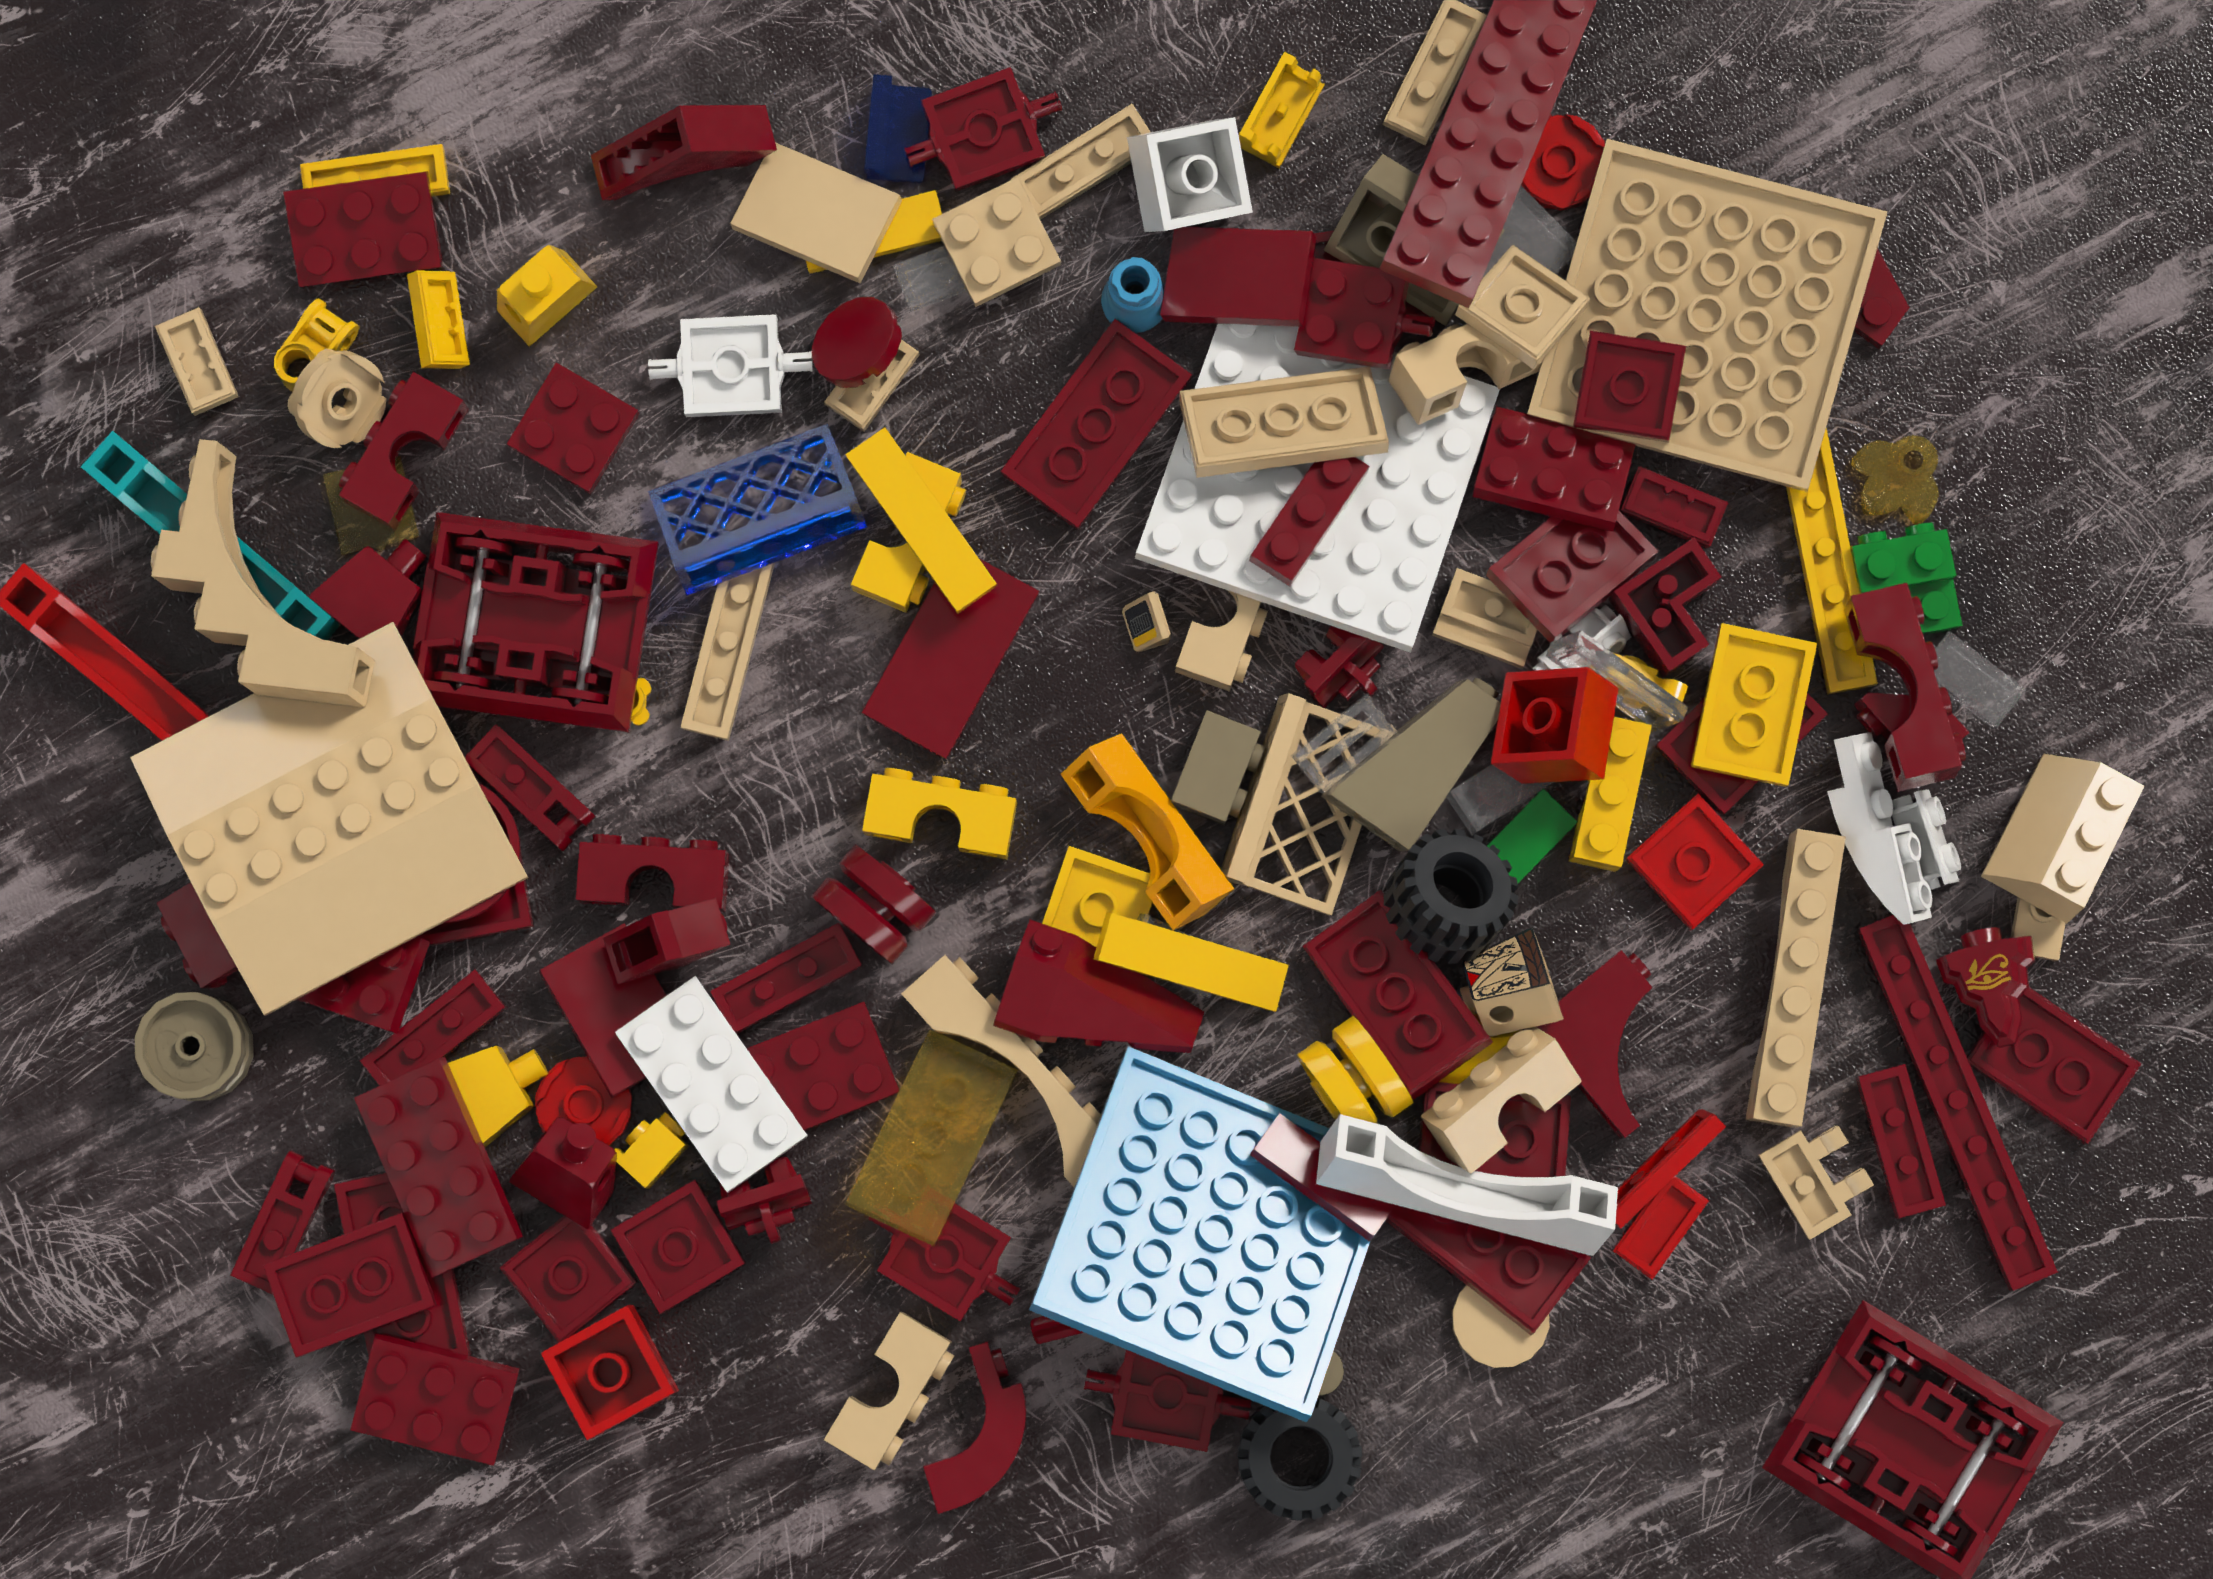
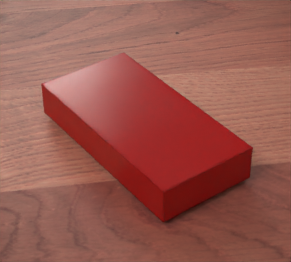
M1675 1176L1639 1211L1611 1251L1647 1278L1653 1280L1709 1200Z

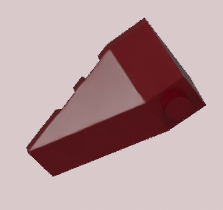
M1029 920L993 1026L1039 1042L1056 1043L1057 1037L1084 1039L1085 1045L1101 1046L1104 1040L1128 1042L1134 1049L1191 1053L1204 1011L1138 972L1094 960L1096 947L1079 936Z

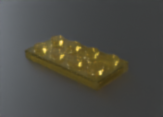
M929 1029L846 1200V1206L935 1247L1018 1070Z

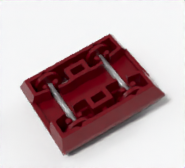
M436 512L414 640L413 660L438 707L629 733L659 542ZM515 547L536 550L535 558L515 555L513 561L489 558V556L512 557L513 548ZM459 550L476 553L477 556L459 554ZM548 552L573 555V564L595 569V571L568 569L559 561L547 560ZM486 570L491 571L494 575H486ZM606 572L628 573V577L606 574ZM604 586L609 587L611 591H605ZM474 669L478 673H470V670ZM491 680L514 683L513 693L491 690ZM592 685L595 689H588V686ZM526 686L552 688L551 698L525 695Z
M1862 1300L1763 1464L1762 1469L1940 1579H1971L2064 1422ZM1869 1332L1872 1334L1867 1342L1886 1355L1885 1358L1862 1344ZM1896 1362L1915 1372H1919L1922 1365L1925 1364L1946 1377L1941 1388L1928 1380H1920L1897 1366ZM1956 1385L1961 1386L1980 1398L1973 1407L1993 1420L1992 1423L1966 1408L1967 1404L1951 1395ZM2003 1427L2021 1437H2024L2022 1442L2017 1438L2013 1437L2012 1435L2008 1434L2007 1432L2003 1431ZM1981 1433V1434H1983L1984 1436H1983V1438H1982V1437H1980V1436L1977 1435V1434ZM1800 1449L1809 1456L1821 1462V1464L1802 1453H1799L1798 1457L1796 1458L1797 1462H1795L1793 1458ZM1835 1472L1875 1496L1869 1508L1843 1493L1849 1489L1851 1483ZM1887 1503L1925 1526L1928 1530L1906 1518L1902 1525L1908 1530L1905 1531L1879 1514ZM1942 1538L1946 1539L1947 1541H1949V1542H1951L1952 1544H1954L1955 1546H1957L1958 1549L1955 1548L1954 1546H1952L1951 1544H1949L1948 1542H1946L1945 1540H1943Z

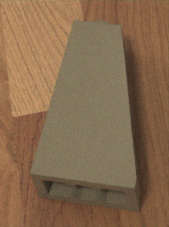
M1474 678L1472 682L1468 679L1455 682L1331 784L1321 797L1396 850L1409 851L1498 721L1501 702L1496 700L1499 693L1492 686L1478 678Z

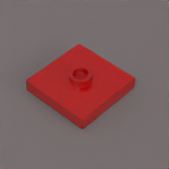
M1699 793L1625 859L1690 931L1699 925L1764 865Z

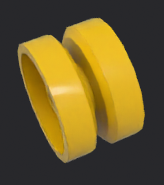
M1354 1016L1332 1030V1040L1342 1055L1343 1060L1339 1061L1328 1046L1319 1041L1314 1042L1296 1055L1301 1066L1312 1081L1310 1083L1311 1087L1335 1120L1342 1114L1377 1124V1117L1366 1100L1368 1097H1371L1378 1108L1390 1117L1396 1116L1414 1103L1392 1065Z

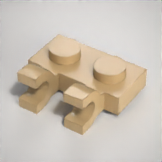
M1836 1125L1810 1142L1806 1140L1802 1131L1799 1130L1758 1154V1157L1809 1240L1850 1217L1851 1213L1844 1202L1874 1186L1866 1170L1861 1167L1835 1184L1830 1180L1819 1160L1849 1143L1840 1127Z

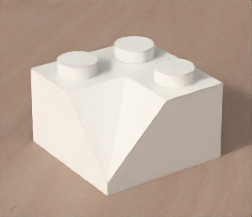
M1235 117L1215 119L1127 137L1144 232L1167 231L1253 213Z

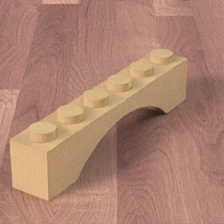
M1796 829L1789 834L1782 879L1780 921L1773 976L1762 1036L1752 1074L1746 1120L1791 1128L1802 1126L1845 836Z
M944 955L901 994L936 1033L960 1036L982 1044L1008 1059L1029 1078L1045 1100L1056 1123L1063 1151L1064 1177L1074 1187L1101 1114L1090 1102L1082 1108L1069 1093L1076 1086L1058 1066L1049 1071L1037 1057L1043 1052V1049L1035 1040L993 1026L1000 1001L992 993L984 999L972 985L979 978L960 957L952 963Z

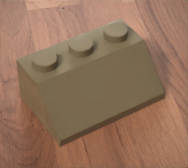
M1382 154L1362 179L1324 251L1344 263L1380 268L1418 179V175ZM1502 229V232H1501L1500 237H1499V239H1498V241H1497V244H1498L1499 240L1501 239L1503 233L1505 232V229ZM1409 283L1406 302L1430 317L1433 316L1435 320L1446 326L1460 304Z

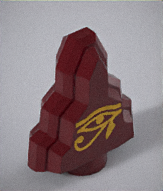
M1997 927L1966 933L1961 936L1963 949L1936 959L1943 982L1955 986L1961 1003L1976 1009L1980 1027L1998 1048L2015 1045L2023 1019L2019 999L2029 988L2027 968L2035 962L2032 936L2002 939L2000 928Z

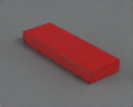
M1698 1109L1618 1187L1615 1226L1620 1229L1624 1227L1726 1127L1715 1114L1704 1109Z

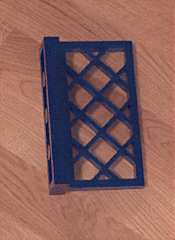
M828 423L648 491L667 543L671 560L686 596L867 528ZM825 442L827 450L818 465L800 459L805 449ZM770 462L782 465L773 482L755 476L762 465ZM832 463L834 465L835 470L829 469ZM793 469L812 475L803 491L784 486ZM725 479L737 482L728 499L710 493L717 482ZM822 479L839 483L842 486L841 490L823 497L814 495ZM749 486L766 491L757 508L739 503ZM681 496L692 499L683 516L666 511L663 504ZM777 496L796 501L791 509L778 514L769 513ZM704 503L721 508L712 526L694 520ZM732 513L751 518L744 527L730 532L723 530ZM671 524L676 526L674 531L672 530ZM687 530L706 535L701 543L683 550L679 549L678 545Z

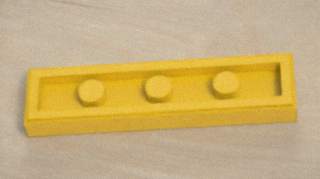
M885 427L845 454L850 464L957 614L997 587L993 577Z
M1106 912L1093 958L1097 961L1273 1012L1277 1011L1289 966L1111 912Z

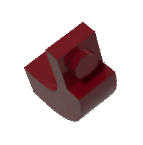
M989 1341L969 1347L986 1406L985 1421L979 1436L964 1451L923 1466L938 1514L966 1505L989 1491L1007 1472L1021 1446L1025 1432L1027 1408L1023 1384L1020 1382L1003 1388L1001 1378L1009 1376L1001 1348L991 1350Z

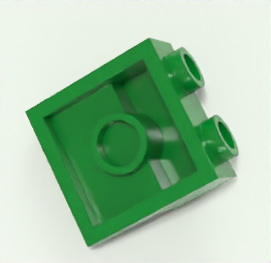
M1931 522L1905 528L1906 536L1887 539L1886 531L1868 533L1857 537L1859 545L1852 546L1851 553L1860 594L1908 583L1911 597L1918 596L1922 604L1924 624L1920 626L1923 635L1958 629L1963 626L1953 580L1956 577V571L1947 529L1935 531L1934 524Z

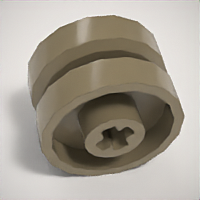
M198 992L175 993L156 1002L142 1017L135 1035V1059L143 1077L159 1092L181 1100L210 1101L232 1092L246 1077L254 1057L253 1034L245 1017L230 1003ZM196 1038L200 1044L199 1050L196 1054L190 1055L188 1054V1047L195 1044Z

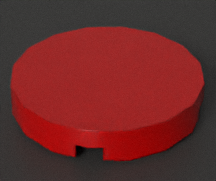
M1565 114V116L1550 115L1520 189L1528 199L1543 208L1566 210L1581 206L1589 200L1605 146L1603 138L1593 125L1578 116Z
M574 1057L557 1063L548 1072V1075L542 1078L535 1095L536 1115L543 1133L557 1117H560L572 1124L585 1123L591 1126L596 1133V1138L611 1146L625 1133L632 1117L633 1096L630 1088L611 1098L588 1057Z

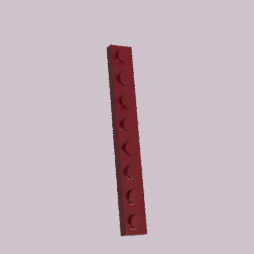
M1892 915L1858 929V935L2009 1291L2017 1290L2058 1273L1911 925H1903Z

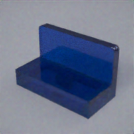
M873 74L864 167L867 179L922 183L924 181L926 161L910 167L904 148L928 140L929 123L921 105V100L932 96V91L929 88L894 85L893 76Z

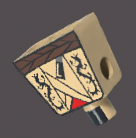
M1533 927L1487 948L1483 954L1479 953L1473 960L1463 961L1462 965L1468 986L1455 991L1473 1015L1478 1013L1482 1026L1489 1036L1563 1020L1549 970Z

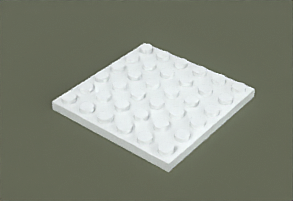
M1218 324L1195 389L1368 366L1297 355L1294 347L1299 327ZM1394 352L1390 370L1370 367L1389 440L1388 453L1356 457L1370 466L1368 473L1291 587L1249 560L1251 554L1313 463L1196 478L1183 420L1137 548L1135 559L1411 653L1500 389L1464 376L1467 380V385L1459 407L1418 425L1388 381L1397 353Z

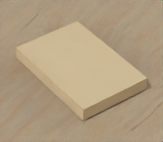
M776 143L777 151L764 157L730 223L732 229L861 283L902 202L901 196Z

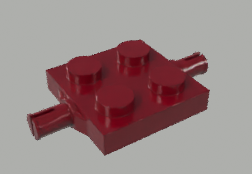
M1009 67L921 100V105L930 125V139L907 148L905 147L904 152L910 167L937 157L947 169L955 192L1044 159L1045 154L1036 133V119L1062 111V105L1060 100L1058 101L1056 91L1029 102L1028 98L1019 89L1012 69Z
M1314 258L1303 327L1298 329L1294 351L1300 356L1390 370L1395 347L1402 338L1403 333L1431 337L1435 318L1433 316L1427 317L1407 313L1406 296L1409 282L1379 270L1376 267Z
M927 1187L916 1207L904 1217L878 1202L874 1210L889 1218L890 1221H886L873 1212L868 1220L893 1234L890 1250L879 1266L878 1272L960 1322L973 1301L985 1291L1011 1306L1014 1298L1001 1291L999 1287L1004 1288L1017 1296L1021 1288L998 1276L996 1272L999 1258L1012 1237L930 1187Z
M1129 1350L1125 1352L1124 1362L1117 1371V1375L1087 1370L1086 1378L1102 1380L1105 1383L1085 1381L1084 1390L1088 1389L1113 1394L1115 1407L1111 1434L1207 1452L1211 1429L1219 1414L1244 1418L1245 1420L1249 1418L1250 1411L1231 1408V1405L1250 1408L1252 1400L1223 1395V1389Z

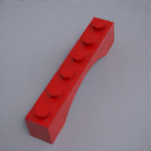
M23 563L1 588L0 607L89 678L162 741L210 716L30 566Z

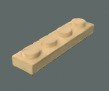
M728 542L681 723L682 730L729 741L774 569L776 553Z

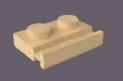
M1457 568L1432 636L1523 669L1537 629L1490 580Z

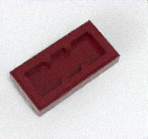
M1638 466L1620 512L1689 541L1695 537L1700 546L1709 549L1728 502Z

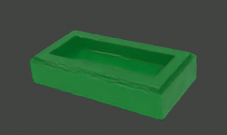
M1542 789L1487 847L1490 848L1493 844L1500 850L1497 856L1501 861L1508 860L1512 867L1508 874L1509 876L1516 877L1517 883H1519L1578 821L1547 791Z

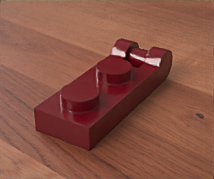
M497 724L465 756L468 764L562 851L573 842L570 837L582 824L587 827L596 817ZM560 802L568 812L555 825L546 815Z
M291 1150L287 1153L230 1276L273 1295L263 1265L299 1251L318 1207L332 1183L335 1170L322 1164L318 1168L304 1162V1156ZM295 1179L309 1185L304 1198L289 1193V1189Z

